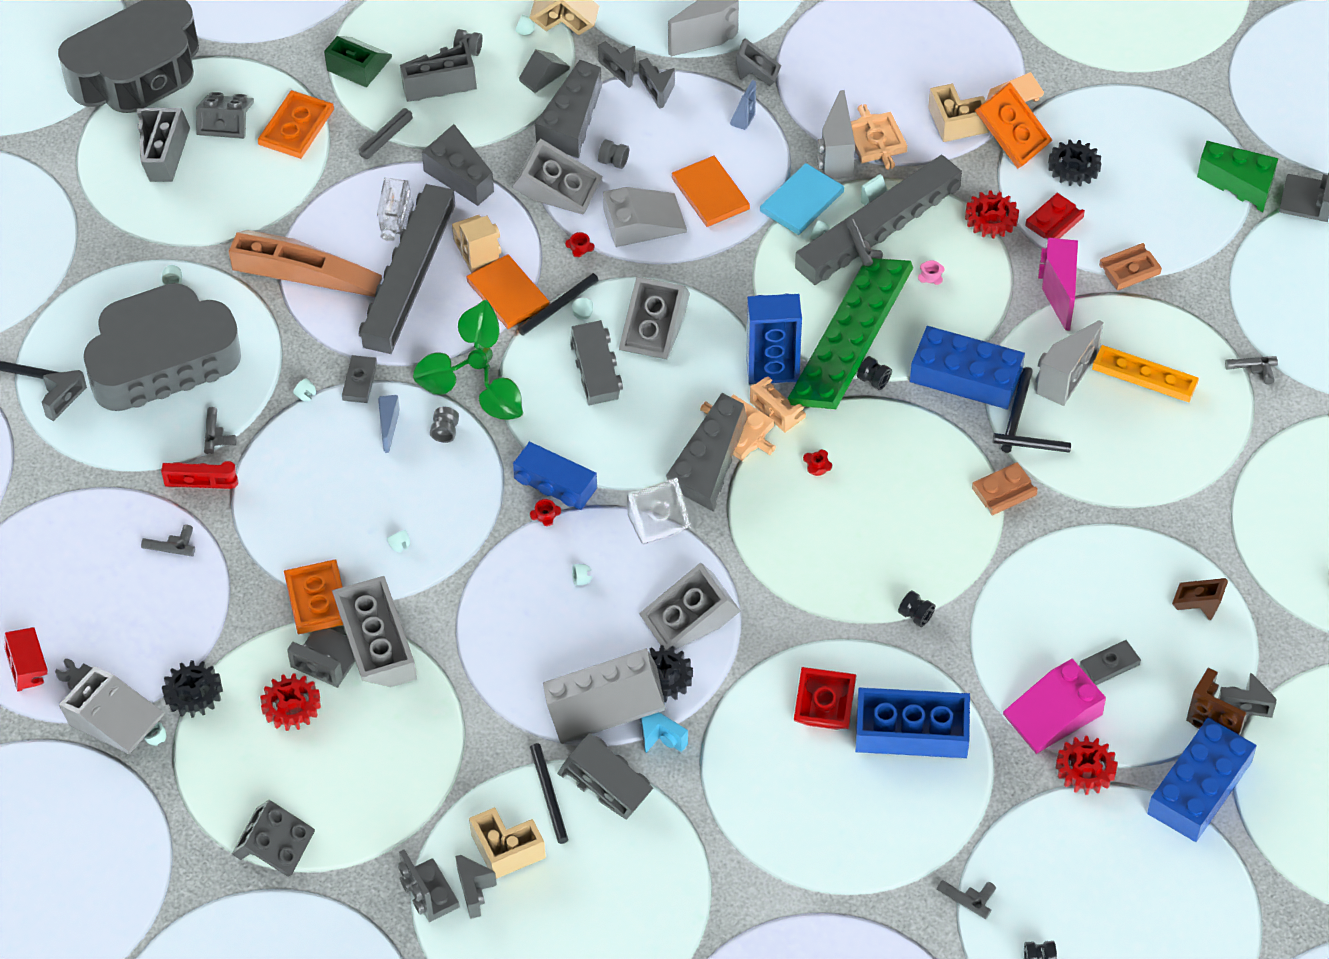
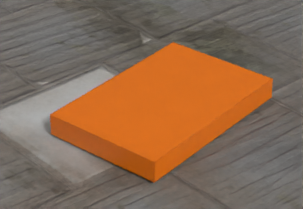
M1011 82L1004 85L975 110L1017 169L1026 164L1053 141Z
M291 90L259 136L258 145L302 159L333 112V103Z
M715 155L672 172L673 181L706 227L750 209V203Z
M509 254L466 276L469 285L482 300H488L496 316L507 329L534 316L550 304L549 300Z
M336 559L284 570L298 635L343 625L332 590L343 587Z

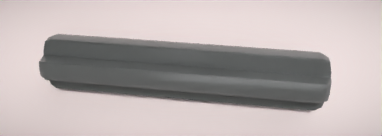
M403 108L358 149L359 155L364 159H369L413 119L412 112L407 108Z

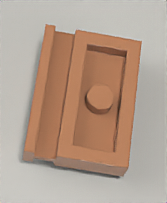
M1144 243L1100 259L1099 263L1100 268L1105 270L1106 276L1117 291L1160 275L1162 267L1152 253L1146 250Z
M1018 462L972 483L973 491L984 506L988 507L992 516L1036 496L1038 490L1036 486L1034 487L1031 484L1030 478Z

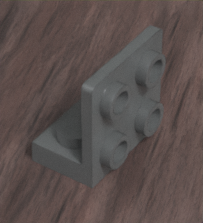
M221 92L209 93L196 107V135L244 139L246 137V112L254 104V98H247L245 94L224 96Z
M1329 172L1328 175L1323 174L1322 180L1287 174L1279 212L1328 222Z
M330 628L313 631L303 645L292 642L287 649L291 668L337 688L355 663L347 636Z
M269 799L254 811L232 855L240 860L250 854L255 855L289 877L293 874L315 829Z
M405 849L399 851L400 862L397 863V866L402 875L400 882L406 893L412 892L415 898L412 901L419 915L424 914L430 923L460 908L457 897L433 858L414 866Z

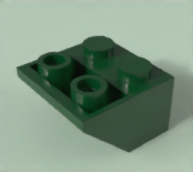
M336 36L324 50L328 72L366 88L392 58L391 53L353 37Z

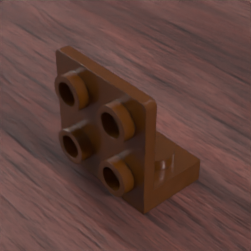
M1208 667L1193 691L1186 721L1200 729L1206 719L1210 718L1241 735L1247 713L1214 697L1219 687V684L1215 683L1218 672Z

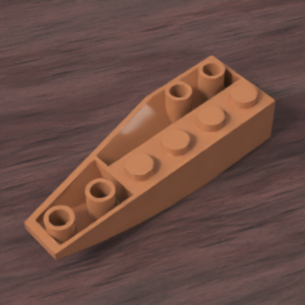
M245 230L236 233L229 249L232 270L371 297H375L376 288L382 281V275L293 238Z

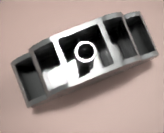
M141 0L64 40L58 49V57L69 95L78 104L83 106L97 107L107 103L117 112L133 113L137 112V108H146L187 86L194 76L192 58L199 50L192 7L186 0Z
M171 283L115 301L106 306L98 320L100 335L93 338L87 344L83 356L90 388L97 403L111 411H123L133 407H142L147 402L156 399H165L179 391L191 390L195 386L206 382L217 381L220 377L230 374L237 368L241 360V349L235 318L225 304L216 300L199 301L196 293L188 286Z

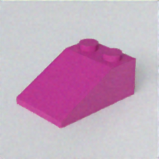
M1048 238L1047 247L1041 249L1040 263L1044 264H1039L1038 279H1043V292L1064 329L1070 331L1076 293L1078 240Z
M1072 658L1048 672L1005 709L1003 715L1037 754L1102 716L1106 697Z

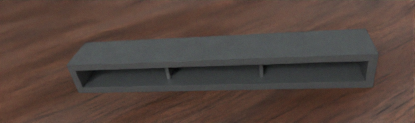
M941 154L798 250L795 254V269L813 285L829 279L833 273L840 268H845L852 260L859 256L846 226V221L855 219L863 240L868 241L871 248L877 243L885 241L895 231L901 230L914 218H919L930 207L938 205L948 195L956 193L961 187L962 170Z
M425 184L422 193H418L416 207L414 211L411 210L409 213L407 228L401 231L400 244L394 248L392 262L384 270V280L376 288L374 303H370L368 306L367 319L360 324L358 334L362 339L363 348L392 354L455 208L454 189Z

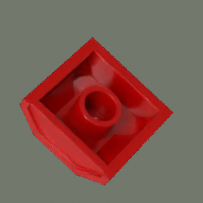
M801 667L794 722L826 729H849L855 694L856 674Z

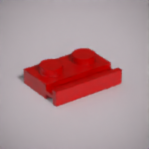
M1057 192L1026 219L1025 226L1044 239H1060L1084 218L1085 210H1079L1076 208V204Z

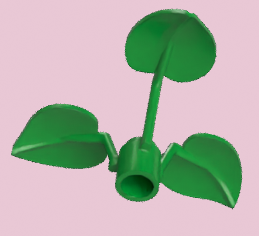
M483 300L465 311L458 321V332L461 338L468 343H474L475 348L469 353L468 358L451 367V359L447 354L441 352L431 353L417 364L413 378L417 384L428 392L442 395L450 392L456 384L457 379L453 371L467 364L474 369L483 368L484 385L487 389L479 395L482 409L488 415L498 419L510 420L519 418L524 412L521 393L516 383L509 378L499 377L489 384V369L491 366L488 363L493 357L490 347L499 339L500 328L493 307L488 300Z

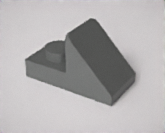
M744 38L736 55L740 80L753 73L767 85L771 86L775 83L782 65L748 39Z
M606 41L599 44V62L628 88L633 86L636 64L635 46L620 54L616 47H612Z
M648 58L640 60L639 77L658 108L661 109L665 106L675 86V68L659 73L658 68L652 66Z
M74 370L43 376L48 391L41 401L45 416L54 422L87 388L82 371Z
M1252 673L1249 675L1246 690L1238 687H1221L1218 699L1245 711L1247 715L1269 718L1273 717L1277 701L1273 694Z
M463 855L455 856L457 872L470 919L480 917V905L485 904L482 889L497 885L496 873Z

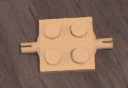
M861 104L857 108L861 117L851 121L855 151L862 164L881 159L887 170L889 168L892 169L895 167V162L891 156L906 153V141L891 111L882 114H870L867 105L863 104L862 106Z
M733 394L732 398L744 404L747 415L746 423L733 455L743 461L751 451L757 448L771 455L775 451L776 446L765 440V437L774 427V420ZM705 401L701 405L700 411L708 414L712 405Z

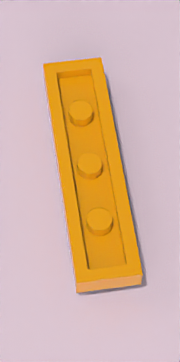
M1101 345L1092 370L1189 403L1199 381V377Z

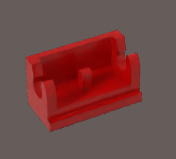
M35 627L5 632L4 650L17 692L25 688L42 685L44 680L41 676L47 675L48 670Z

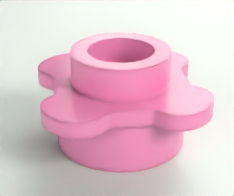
M929 260L920 265L921 274L918 275V280L921 283L927 282L939 285L943 282L941 275L944 273L945 268L939 262Z

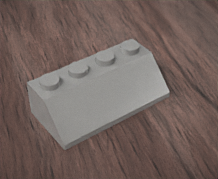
M385 576L332 590L362 681L394 687L417 680L415 662Z
M647 648L543 682L546 704L561 744L585 737L589 733L594 734L666 710L657 665Z

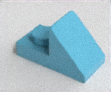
M658 712L640 718L646 753L658 739H661L662 743L667 747H674L680 752L688 745V730Z

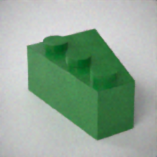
M1206 141L1197 177L1222 191L1226 189L1236 194V199L1242 202L1245 200L1257 206V210L1263 213L1279 158Z

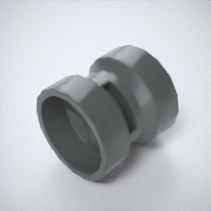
M458 29L454 37L453 47L460 45L459 41L466 38L470 54L479 56L483 43L482 33L473 32L471 34L466 30Z
M605 139L599 149L598 162L603 164L613 163L614 167L623 169L627 163L630 148L628 145H616L613 141Z
M450 407L435 409L433 415L434 423H432L430 428V436L435 441L442 443L453 441L456 435L455 427L459 422V413Z

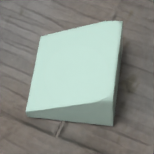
M881 174L862 185L861 203L867 205L888 191Z

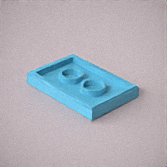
M805 163L760 206V212L800 235L844 192V186Z

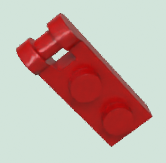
M225 461L221 465H209L206 463L183 464L180 462L162 464L161 473L165 487L233 489L239 483L235 464L231 461Z

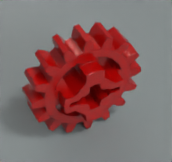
M989 190L988 195L979 192V198L972 196L971 202L966 204L965 220H968L967 226L974 227L973 233L982 232V237H985L987 234H991L992 239H995L996 234L1005 237V231L1012 233L1013 226L1017 227L1019 209H1016L1017 203L1010 202L1011 196L1009 195L1003 198L1000 191L997 195H993L992 190Z
M296 673L291 675V679H287L282 674L281 681L278 682L272 679V687H264L265 695L260 696L262 714L265 715L268 723L274 722L276 729L281 725H285V730L289 731L291 725H295V728L299 730L300 723L304 722L306 725H310L309 717L317 718V709L321 708L319 689H316L314 681L308 683L305 675L299 680L296 677ZM304 694L308 696V701H306ZM273 702L278 707L277 711L273 708Z
M1085 736L1084 741L1080 742L1077 737H1074L1072 745L1065 742L1063 750L1058 751L1055 766L1059 770L1058 778H1065V787L1072 784L1075 793L1081 788L1084 789L1085 795L1089 794L1090 789H1093L1098 794L1100 793L1101 786L1108 789L1110 781L1115 780L1118 762L1114 761L1116 754L1115 752H1108V743L1103 746L1099 745V738H1096L1094 742H1090L1089 737ZM1069 760L1071 761V764H1070V765L1073 767L1072 769H1070V767H1069V764H1068V761H1069ZM1102 761L1104 763L1105 770L1102 769L1103 765L1100 763Z

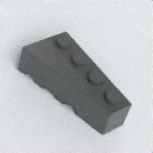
M583 60L578 61L535 122L536 143L541 138L565 154L579 159L582 143L584 144L586 131L592 119L591 115L602 88L601 67Z
M721 393L666 474L670 489L713 512L717 505L716 501L719 492H721L724 485L726 472L730 468L735 447L738 445L747 420L743 403Z

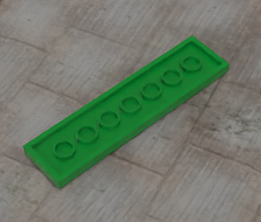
M872 258L873 264L861 266L788 396L790 405L796 406L801 404L804 407L837 409L913 270L911 261Z

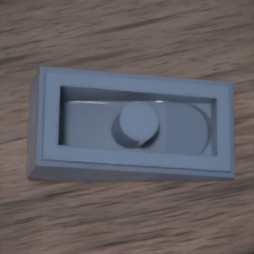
M754 80L751 81L730 121L731 126L743 130L748 128L756 115V81Z
M398 395L379 396L378 398L383 450L385 453L390 451L399 416Z

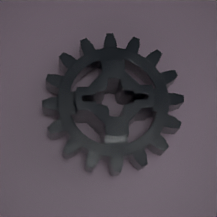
M1069 139L1067 145L1059 142V147H1053L1052 153L1049 154L1048 170L1053 171V178L1060 177V183L1066 180L1068 185L1072 186L1073 182H1077L1079 187L1082 186V181L1090 184L1091 178L1097 179L1098 172L1101 171V155H1097L1098 149H1090L1089 142L1082 145L1081 140L1073 143Z
M660 645L659 651H655L652 647L649 648L650 655L657 665L664 703L667 702L669 696H672L674 700H678V692L685 695L687 693V686H692L693 667H691L690 658L684 659L683 651L676 654L675 647L673 646L669 651H665L663 645ZM663 669H664V672H665V678H663V674H662V670H663Z
M191 660L187 667L183 663H179L180 669L178 671L173 668L170 669L172 677H164L165 685L162 686L165 704L170 706L172 712L178 710L181 717L186 712H190L191 718H194L195 713L198 711L205 715V708L208 707L213 710L215 708L213 701H221L220 692H223L220 674L215 673L213 666L206 669L204 661L199 666H195L194 660Z

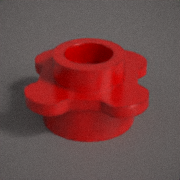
M583 232L574 233L565 243L566 247L572 250L574 257H581L586 252H592L595 249L594 243H591L589 236Z
M821 449L812 454H804L803 461L807 463L808 473L820 476L832 469L833 464L828 460V452Z
M542 499L535 504V510L530 512V518L542 522L544 526H551L554 518L561 514V508L555 506V503L549 499Z

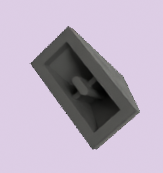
M535 49L522 71L519 81L536 93L570 70V66L554 53Z

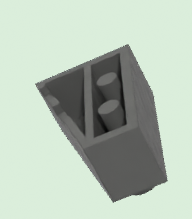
M466 38L459 41L460 45L451 49L443 47L440 49V53L431 57L423 55L400 65L402 85L407 102L477 89L475 67Z
M137 108V115L139 117L138 130L140 132V158L150 182H173L190 131L182 108Z
M455 124L422 151L424 172L450 189H454L455 192L475 205L479 206L494 192L492 171Z
M602 320L571 327L570 347L571 350H575L577 358L575 363L577 368L580 369L581 383L589 406L618 400L620 390H623L621 376L616 375L614 367L617 366L614 351L610 352L608 343H611L608 328L603 327Z
M591 733L573 750L557 772L562 778L569 775L578 781L577 788L583 792L590 789L599 795L598 802L626 820L653 790L649 780L643 774L636 773L629 767L628 762L622 756L615 755L607 748V744L600 737H594Z

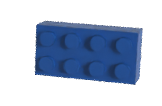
M799 293L747 296L746 363L749 385L757 384L765 377L772 379L770 383L797 382L799 379L802 312Z
M927 325L911 363L910 382L1008 410L1023 371L1025 352Z
M858 688L855 752L967 758L970 740V693Z
M1207 718L1151 796L1147 814L1192 841L1197 842L1251 765L1257 745L1214 720Z

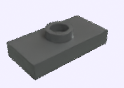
M351 356L342 391V401L368 403L377 367V358Z
M1124 640L1081 660L1079 666L1095 685H1099L1139 666L1141 659L1129 642Z

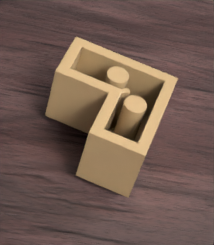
M534 0L529 18L545 31L562 22L577 35H580L595 26L600 6L593 0Z
M953 83L930 88L928 108L943 142L989 133V129L975 112L986 101L984 96L960 100Z
M476 215L452 224L453 240L471 273L499 259V254L502 253L497 238H500V232L495 223L492 224L488 216L481 217Z
M495 807L469 818L471 836L487 868L496 873V879L546 858L545 842L533 819L506 830Z

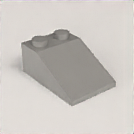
M697 0L668 20V54L672 57L719 46L729 39H733L738 34L739 0Z
M845 90L839 91L822 128V139H818L819 154L821 153V155H817L818 170H823V174L832 179L853 177L855 141Z
M540 138L527 156L512 188L531 200L583 215L603 176Z
M623 187L603 192L604 214L615 247L687 233V227L675 193Z
M636 276L619 350L668 360L685 317L690 296L688 289L683 285Z
M1100 320L1053 344L1048 353L1044 352L1041 355L1037 365L1040 367V370L1035 379V382L1038 383L1036 394L1065 406L1099 352L1104 322Z
M699 563L641 611L639 615L659 644L664 646L665 651H669L672 646L676 650L720 629L741 610L716 575L705 565Z

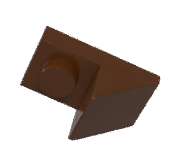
M1220 578L1181 582L1172 604L1177 610L1200 608L1207 618L1212 620L1222 601L1228 580Z

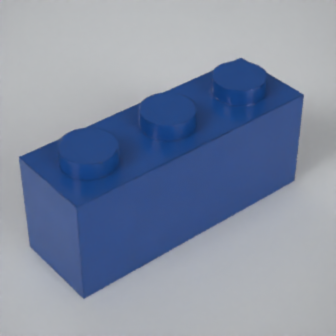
M530 441L513 462L514 479L522 485H529L539 490L546 496H552L561 500L569 507L573 506L582 510L598 488L596 472Z

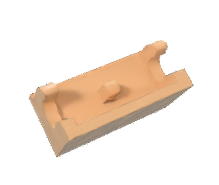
M1030 72L991 88L986 100L1009 82L1012 83L1025 102L1031 99L1034 102L1039 101V97L1043 96L1044 91Z
M765 377L757 384L750 386V403L760 412L773 419L774 424L785 433L806 418V413L803 411L804 407L801 404L796 406L790 405L789 400L770 383L772 379Z

